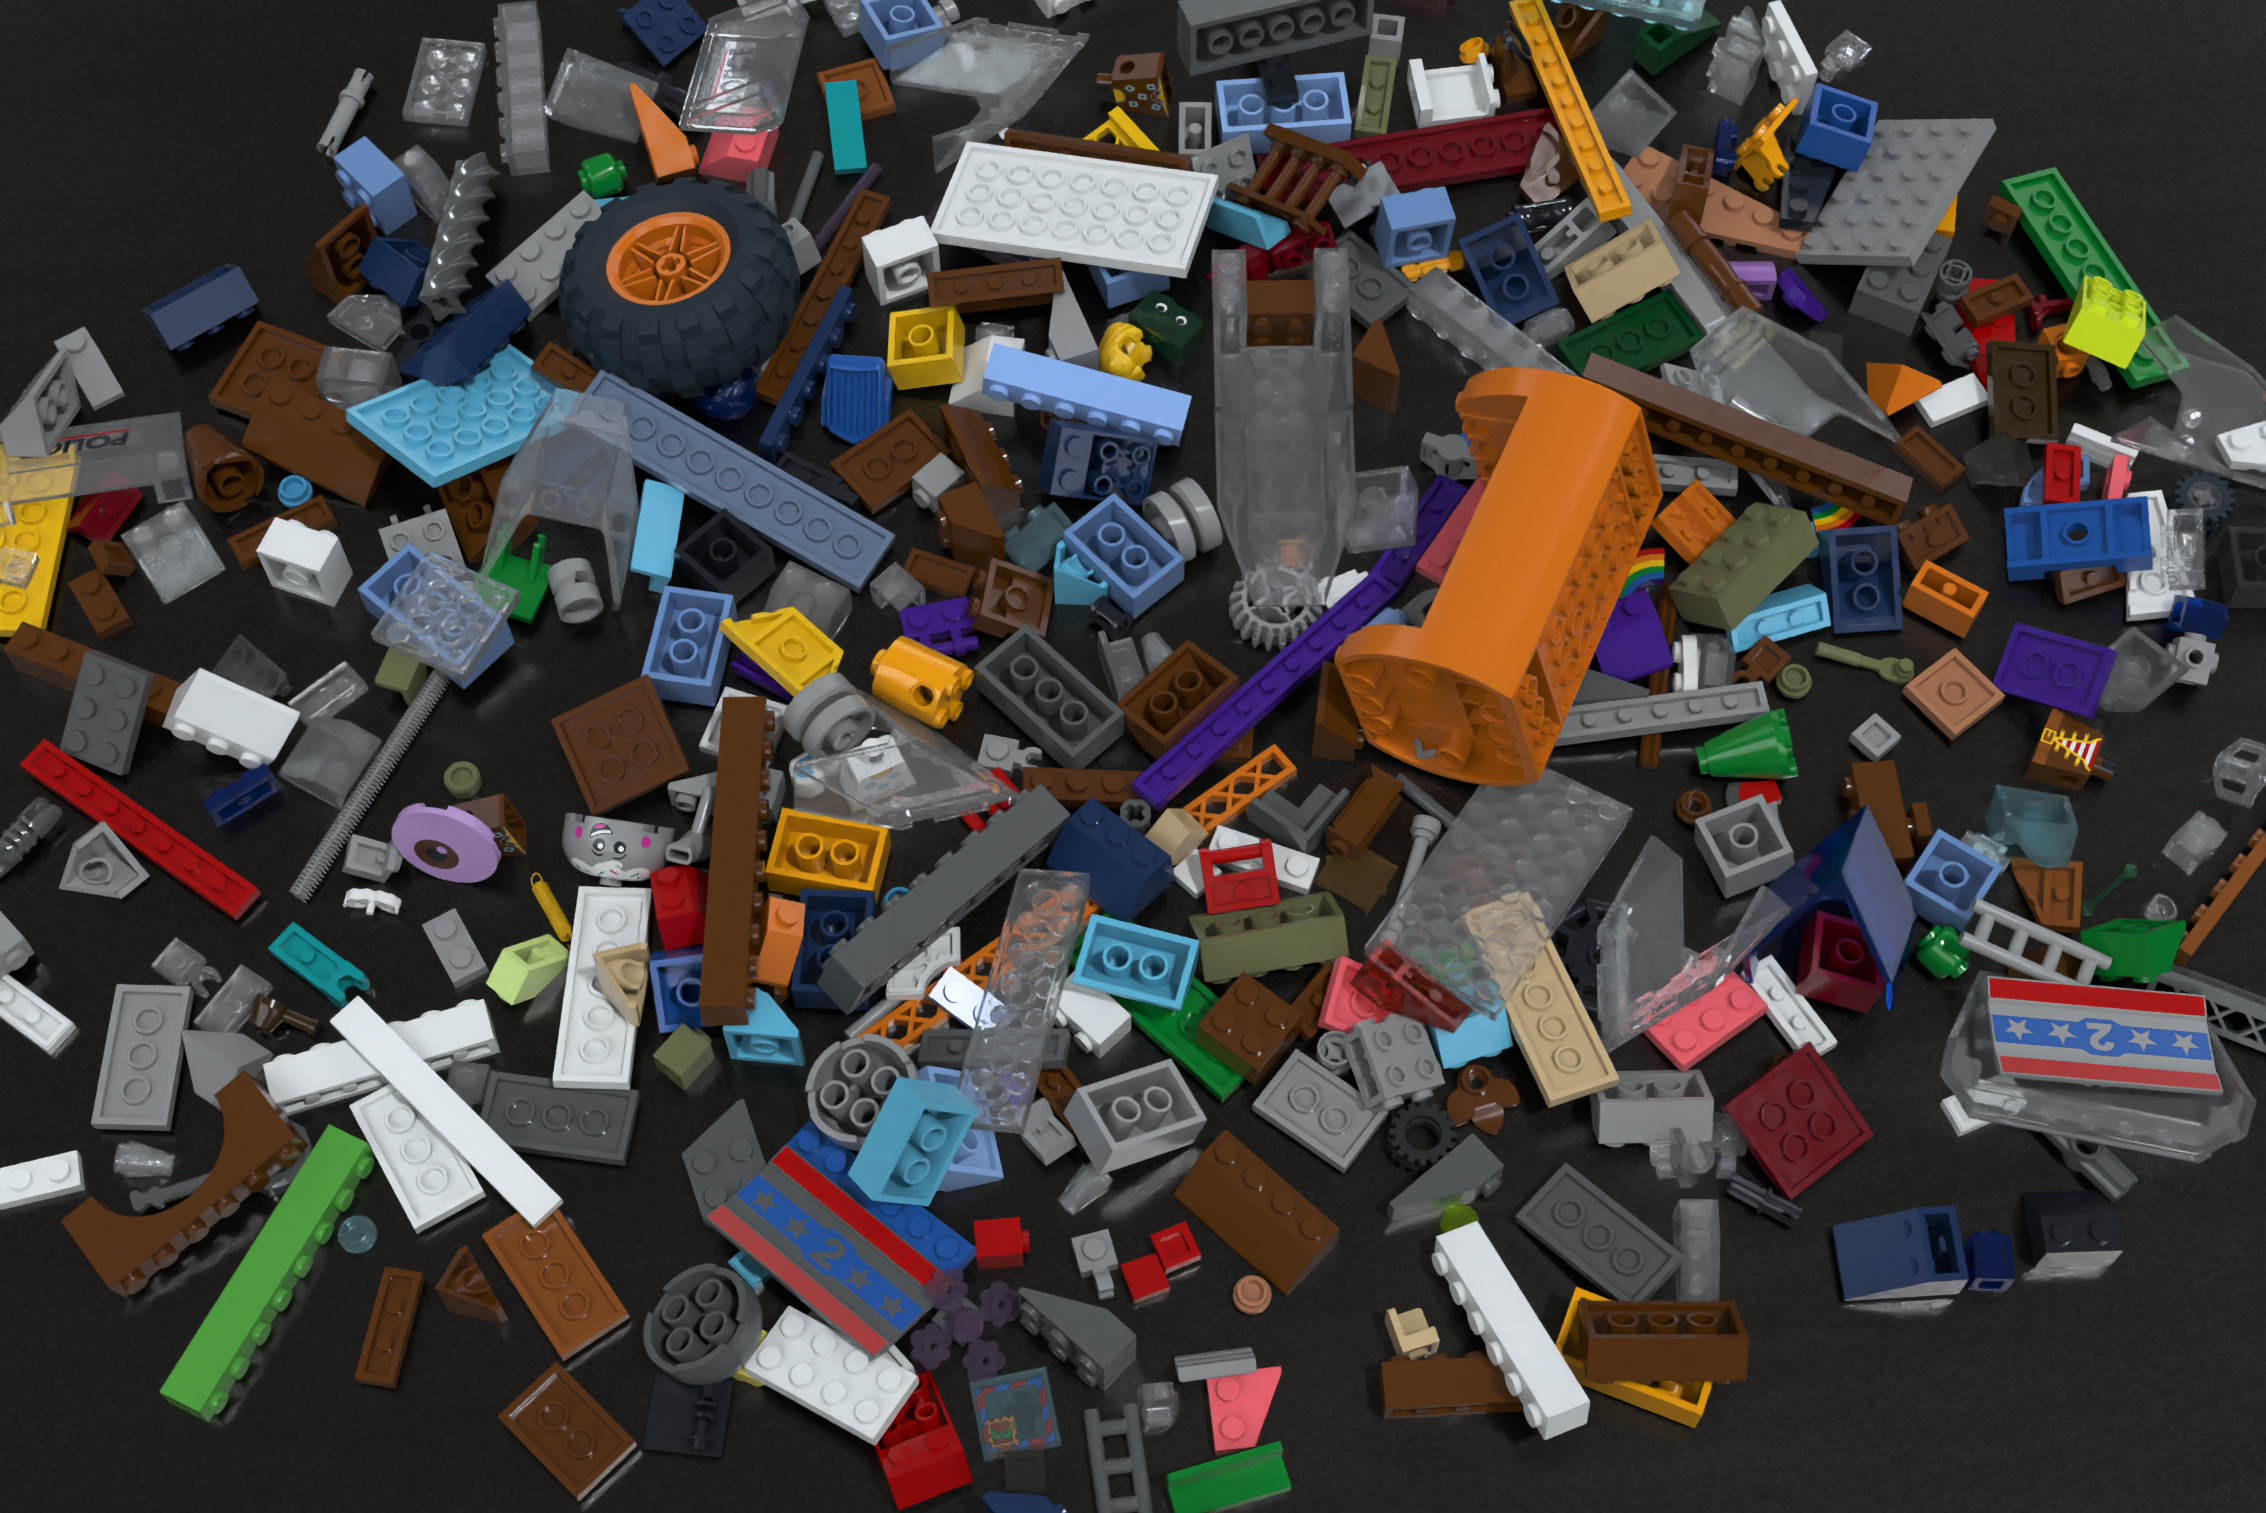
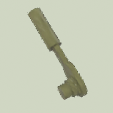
M1820 641L1815 650V655L1852 666H1861L1878 671L1881 678L1896 684H1908L1914 677V664L1908 658L1899 660L1887 657L1880 661L1863 656L1861 653Z

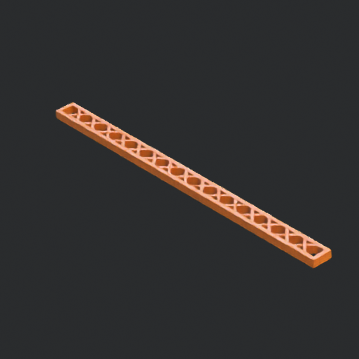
M1273 744L1182 809H1186L1208 833L1205 837L1206 839L1215 833L1218 825L1225 826L1249 809V802L1253 797L1260 800L1269 789L1274 791L1296 776L1297 768L1276 744ZM1272 759L1283 769L1277 775L1261 773L1262 766ZM1239 782L1255 784L1254 791L1248 795L1233 793L1234 786ZM1211 802L1227 803L1226 811L1221 814L1206 813V805ZM1070 886L954 969L988 993L1089 922L1091 914L1099 915L1103 910ZM1070 901L1084 903V910L1078 915L1063 913L1065 904ZM1041 921L1056 923L1055 931L1050 935L1034 934L1035 926ZM1011 942L1026 943V950L1020 956L1005 954L1006 946ZM983 962L997 964L996 973L990 977L976 975L977 966ZM939 979L926 988L924 1000L906 1001L855 1038L863 1037V1034H876L887 1038L888 1029L893 1025L908 1026L907 1035L901 1040L888 1039L898 1044L904 1051L912 1047L922 1039L923 1030H936L953 1018V1016L939 1006L937 1014L932 1018L917 1017L918 1008L923 1004L936 1005L927 996Z

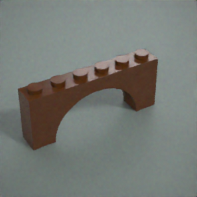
M245 1070L214 1095L221 1107L224 1118L223 1145L211 1173L193 1194L166 1211L140 1217L116 1214L108 1204L90 1196L61 1220L64 1227L110 1290L127 1297L129 1294L137 1293L143 1289L153 1274L159 1269L173 1264L182 1250L191 1243H196L208 1234L211 1226L221 1218L233 1214L239 1208L240 1202L251 1193L258 1192L266 1187L270 1182V1177L281 1168L288 1167L296 1162L301 1152L309 1146L260 1081Z

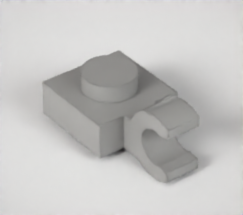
M1104 1229L1071 1238L1081 1279L1093 1276L1099 1300L1114 1297V1286L1109 1271L1118 1269V1261L1109 1230Z

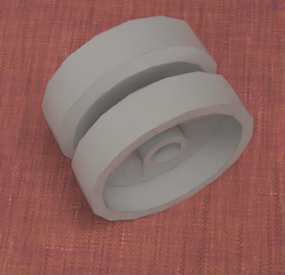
M1186 477L1172 484L1169 487V494L1159 491L1143 500V513L1146 523L1185 558V563L1196 557V549L1206 553L1222 543L1223 534L1217 514L1205 492L1193 479Z
M836 672L821 676L805 686L786 708L782 722L783 727L794 740L802 743L803 750L811 759L823 765L841 759L846 751L855 748L873 727L876 714L875 709L865 698L856 694L855 687L845 676Z

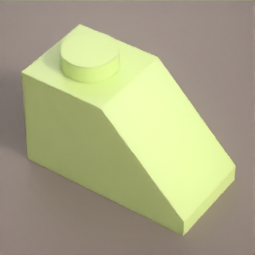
M550 934L504 948L486 984L497 993L500 999L508 1002L510 1005L535 998L568 965L570 951Z

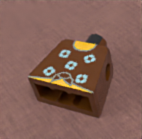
M1156 52L1117 57L1113 73H1098L1097 91L1114 93L1117 106L1123 111L1169 117L1175 92L1166 53Z
M504 793L453 806L475 816L495 834L493 840L501 852V857L527 855V822Z

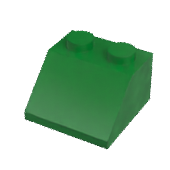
M2117 918L2082 930L2081 944L2112 957V963L2108 970L2096 967L2094 975H2099L2100 981L2121 980L2122 976L2132 977L2135 983L2154 982L2157 975L2171 970L2186 929V921Z

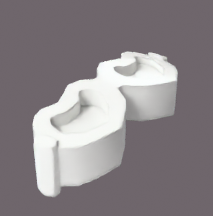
M354 888L347 891L343 907H367L366 914L373 915L376 906L388 913L398 915L402 900L393 894L380 890L373 891L367 888Z

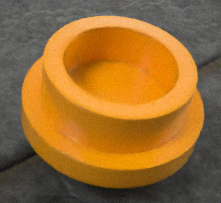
M1475 37L1461 44L1459 47L1461 52L1459 58L1463 64L1474 65L1477 62L1478 53H1485L1487 58L1491 49L1489 44L1484 42L1483 38Z

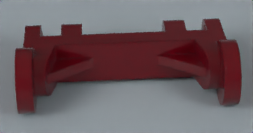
M2067 293V298L2048 301L2044 294L2035 296V301L2033 300L2032 304L2026 307L2033 331L2041 329L2042 321L2048 314L2072 310L2074 303Z

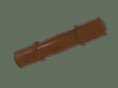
M1685 210L1676 214L1668 222V230L1682 246L1684 253L1693 258L1704 276L1721 294L1720 299L1722 302L1728 305L1744 326L1752 324L1764 313L1765 308L1748 288L1747 282L1744 279H1739L1726 258L1710 242L1711 236L1704 232L1689 211Z

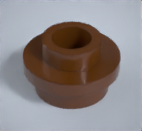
M1700 790L1686 791L1679 796L1676 802L1678 817L1691 825H1695V819L1712 812L1710 799ZM1696 806L1699 812H1693L1687 807Z

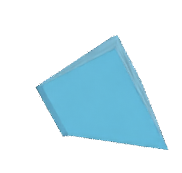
M1062 540L1057 544L1054 563L1055 604L1092 605L1103 595L1109 598V584L1105 580L1099 584L1090 581L1088 577L1095 571L1085 568L1077 554L1067 558V544Z

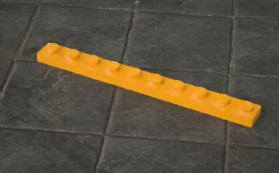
M1542 0L1510 1L1509 12L1515 25L1522 32L1531 48L1533 57L1530 61L1599 222L1632 215L1630 200Z

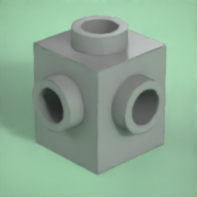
M2185 632L2184 637L2173 638V642L2166 645L2163 655V663L2167 664L2164 680L2197 687L2207 686L2209 674H2214L2218 665L2219 654L2214 653L2216 644L2206 642L2207 636L2191 632ZM2189 654H2190V655L2192 656V658H2193L2192 663H2191L2190 660H2189Z

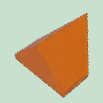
M1866 363L1868 410L1872 415L1889 416L1943 387L1940 380L1903 364Z

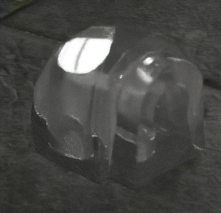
M1173 1382L1143 1384L1137 1388L1139 1417L1144 1435H1156L1167 1431L1175 1423L1180 1412L1179 1391H1174Z

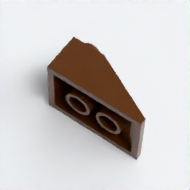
M364 203L358 206L313 246L306 264V270L312 286L339 307L360 291L368 281L365 276L358 272V269L373 237L378 236L368 206Z

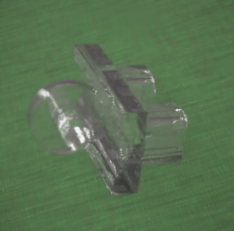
M1669 1128V1139H1654L1649 1142L1650 1162L1652 1166H1656L1658 1179L1677 1178L1681 1188L1692 1187V1179L1688 1171L1695 1174L1705 1173L1712 1168L1715 1162L1713 1148L1701 1140L1687 1143L1681 1128Z

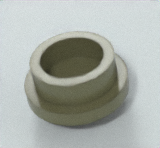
M1798 664L1784 667L1776 677L1777 689L1788 698L1797 699L1805 696L1812 685V679L1808 670Z

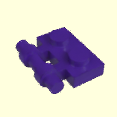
M967 596L899 610L904 636L946 656L955 654V657L964 656L966 651L979 649L976 635L966 638L962 636L974 633V629L971 628L972 617L967 616L969 605ZM951 637V641L932 644L931 642L934 640Z

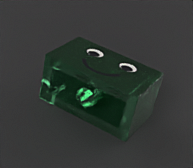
M1154 289L1128 314V324L1142 330L1144 337L1140 341L1145 345H1150L1152 350L1180 368L1205 342L1206 323L1196 313L1186 311L1177 305L1170 296L1162 295Z

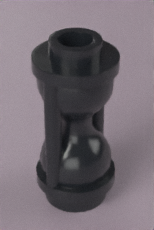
M1566 195L1560 199L1523 205L1512 204L1511 211L1506 213V218L1519 212L1528 233L1550 230L1574 210L1580 202L1577 197L1570 198L1569 195Z

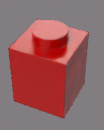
M1020 1217L974 1221L978 1270L1023 1266V1253H1030L1029 1231L1021 1230Z

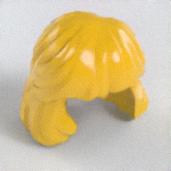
M1122 322L1110 325L1098 346L1099 371L1138 382L1144 379L1145 373L1142 371V367L1151 361L1153 353L1150 345H1145L1140 341L1144 337L1142 330L1134 325Z

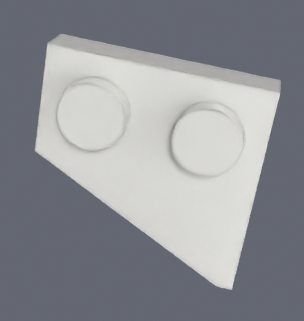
M2266 420L2216 436L2215 444L2229 469H2256L2260 472H2266Z

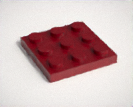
M1810 1041L1802 1043L1720 1106L1778 1192L1787 1200H1792L1874 1135Z

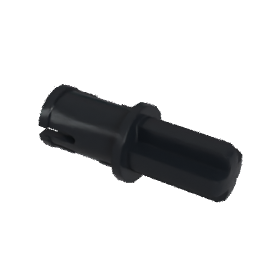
M1739 1173L1732 1175L1726 1187L1727 1193L1757 1208L1756 1213L1764 1212L1788 1225L1791 1229L1796 1223L1795 1219L1799 1218L1803 1209L1802 1206H1798L1774 1193L1773 1187L1769 1186L1767 1189Z

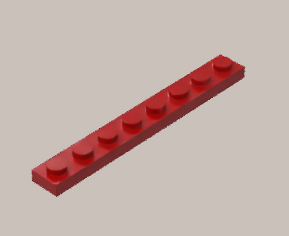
M43 739L19 764L24 772L95 822L105 821L119 839L235 921L261 895L256 886L46 739Z

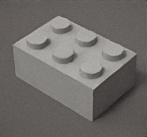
M1172 1059L1077 1088L1064 1111L1065 1117L1099 1175L1193 1144L1207 1121L1206 1116Z

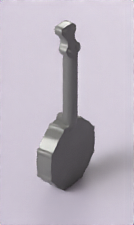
M293 1121L290 1122L309 1146L301 1152L296 1162L288 1167L281 1168L270 1177L268 1185L258 1191L270 1197L287 1191L313 1150L306 1128L299 1126ZM211 1172L162 1189L153 1186L146 1193H140L136 1190L132 1191L130 1199L133 1209L138 1214L144 1213L148 1207H155L159 1210L163 1209L165 1203L193 1194Z

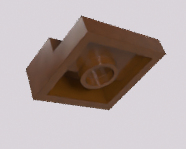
M991 557L984 568L979 567L973 579L972 586L977 588L978 592L977 597L973 596L967 609V616L972 617L971 628L1004 638L1007 633L1014 634L1027 624L1044 639L1054 591V578Z

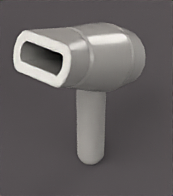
M709 785L703 789L691 830L687 831L678 841L667 846L665 856L668 861L689 865L690 863L704 861L711 855L712 831L707 826L715 802L716 788Z

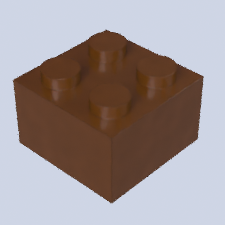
M1244 281L1241 316L1243 352H1253L1256 354L1267 352H1287L1292 354L1309 352L1313 322L1312 281Z
M1243 971L1198 1024L1196 1043L1256 1086L1301 1032L1303 1014Z

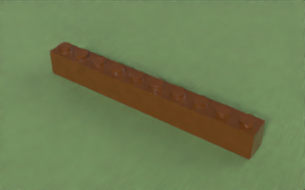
M1591 352L1581 378L1615 391L1640 406L1646 429L1649 432L1886 525H1896L1907 504L1913 482L1912 477Z
M766 696L723 697L699 997V1009L703 1026L749 1025L750 1010H756L757 1007L756 987L751 986L752 978H758L759 958L758 955H754V946H760L761 925L756 923V914L763 913L762 891L758 892V883L765 882V862L760 860V852L767 851V831L762 830L763 821H769V800L764 799L765 791H771V771L766 769L767 761H773V741L768 740V734L775 731V712L768 711Z

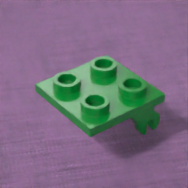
M506 523L505 532L500 534L498 549L491 547L469 591L494 612L531 624L550 586L547 573L552 566L544 563L547 536L538 534V542L533 544L531 561L512 556L511 547L514 526Z

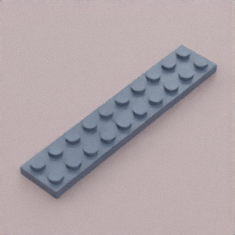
M601 369L565 418V425L617 453L623 459L717 513L726 508L754 534L857 593H860L895 541V534L645 391L631 387L627 381L611 372L607 374Z

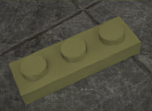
M1366 55L1354 138L1359 139L1387 134L1397 58Z

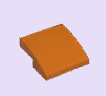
M1696 479L1651 522V525L1691 565L1736 519Z

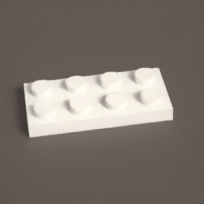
M391 1084L349 1105L417 1234L486 1197L467 1160Z
M791 1306L787 1307L744 1366L746 1374L874 1446H876L919 1384L918 1376L882 1356L873 1361L842 1334Z

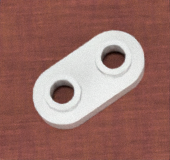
M1680 635L1679 642H1673L1672 660L1673 663H1678V673L1673 675V693L1698 689L1697 638L1695 635Z

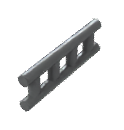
M1136 1403L1123 1405L1124 1418L1100 1421L1098 1409L1085 1410L1083 1414L1097 1513H1128L1135 1511L1137 1513H1153L1138 1405ZM1126 1434L1129 1456L1106 1460L1103 1437ZM1131 1472L1135 1495L1111 1498L1108 1475Z

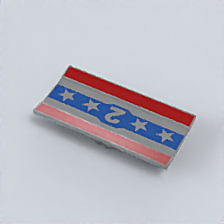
M1987 976L1985 979V1000L1994 1062L1999 1077L2084 1084L2086 1087L2100 1085V1088L2112 1086L2221 1096L2224 1092L2219 1075L2216 1073L2207 1026L2205 995Z

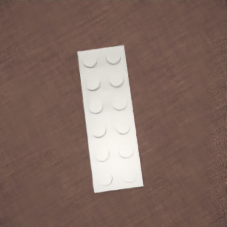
M579 886L552 1080L554 1088L630 1090L637 1026H632L601 991L593 953L640 942L648 943L653 903L652 888Z

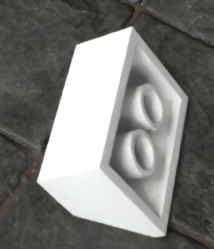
M199 668L176 689L162 727L171 730L172 734L180 739L194 740L206 745V749L212 753L219 755L227 754L234 757L247 768L263 770L275 760L298 720L300 712Z

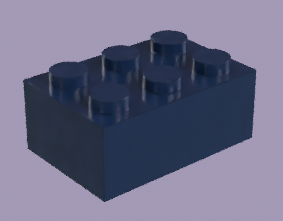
M801 889L799 903L805 904L803 939L793 968L791 992L795 1008L841 1009L817 984L824 971L821 965L830 957L828 952L837 942L843 938H846L849 942L857 934L855 932L856 928L869 916H873L876 919L877 905L874 891ZM870 997L854 1010L869 1011Z

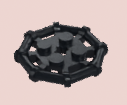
M1591 895L1583 896L1582 901L1553 918H1546L1543 922L1554 947L1557 939L1567 942L1565 957H1560L1572 983L1576 985L1575 989L1588 1015L1610 1019L1613 1023L1622 1022V1018L1649 1001L1656 1000L1663 994L1661 984L1666 955L1670 952L1668 943L1663 942L1640 912L1641 908L1637 905H1633V907L1596 900ZM1598 915L1621 919L1622 921L1618 924L1599 920ZM1583 916L1587 920L1585 927L1580 930L1577 928L1572 931L1567 927ZM1631 926L1635 928L1645 944L1639 945L1637 941L1634 943L1629 936ZM1600 950H1604L1607 952L1606 956L1612 959V962L1600 964L1593 958V955H1598ZM1640 958H1651L1648 977L1638 972ZM1630 984L1640 989L1620 1002L1618 993L1623 992ZM1584 991L1607 995V1004L1581 997Z

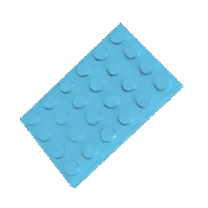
M507 344L496 352L492 351L495 357L480 368L477 366L476 369L479 373L465 384H462L459 380L449 387H445L420 379L346 409V421L430 486L436 488L570 430L571 428L565 425V418L578 401L531 372V365L534 361L511 344Z

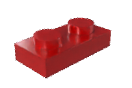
M2046 443L2043 452L2042 505L2080 502L2081 446Z

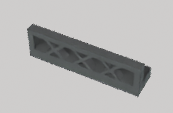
M2174 963L2170 971L2157 975L2156 981L2147 983L2145 990L2154 991L2157 983L2161 982L2174 987L2176 993H2181L2180 990L2190 994L2205 995V999L2210 1001L2214 1009V1013L2207 1015L2209 1032L2266 1053V1042H2263L2258 1031L2266 1028L2265 997ZM2216 1003L2227 1008L2219 1010ZM2238 1011L2246 1014L2251 1026L2239 1031L2227 1028L2223 1016ZM2252 1017L2262 1020V1022L2255 1024ZM2218 1019L2221 1025L2215 1024L2210 1021ZM2254 1032L2257 1039L2247 1035Z

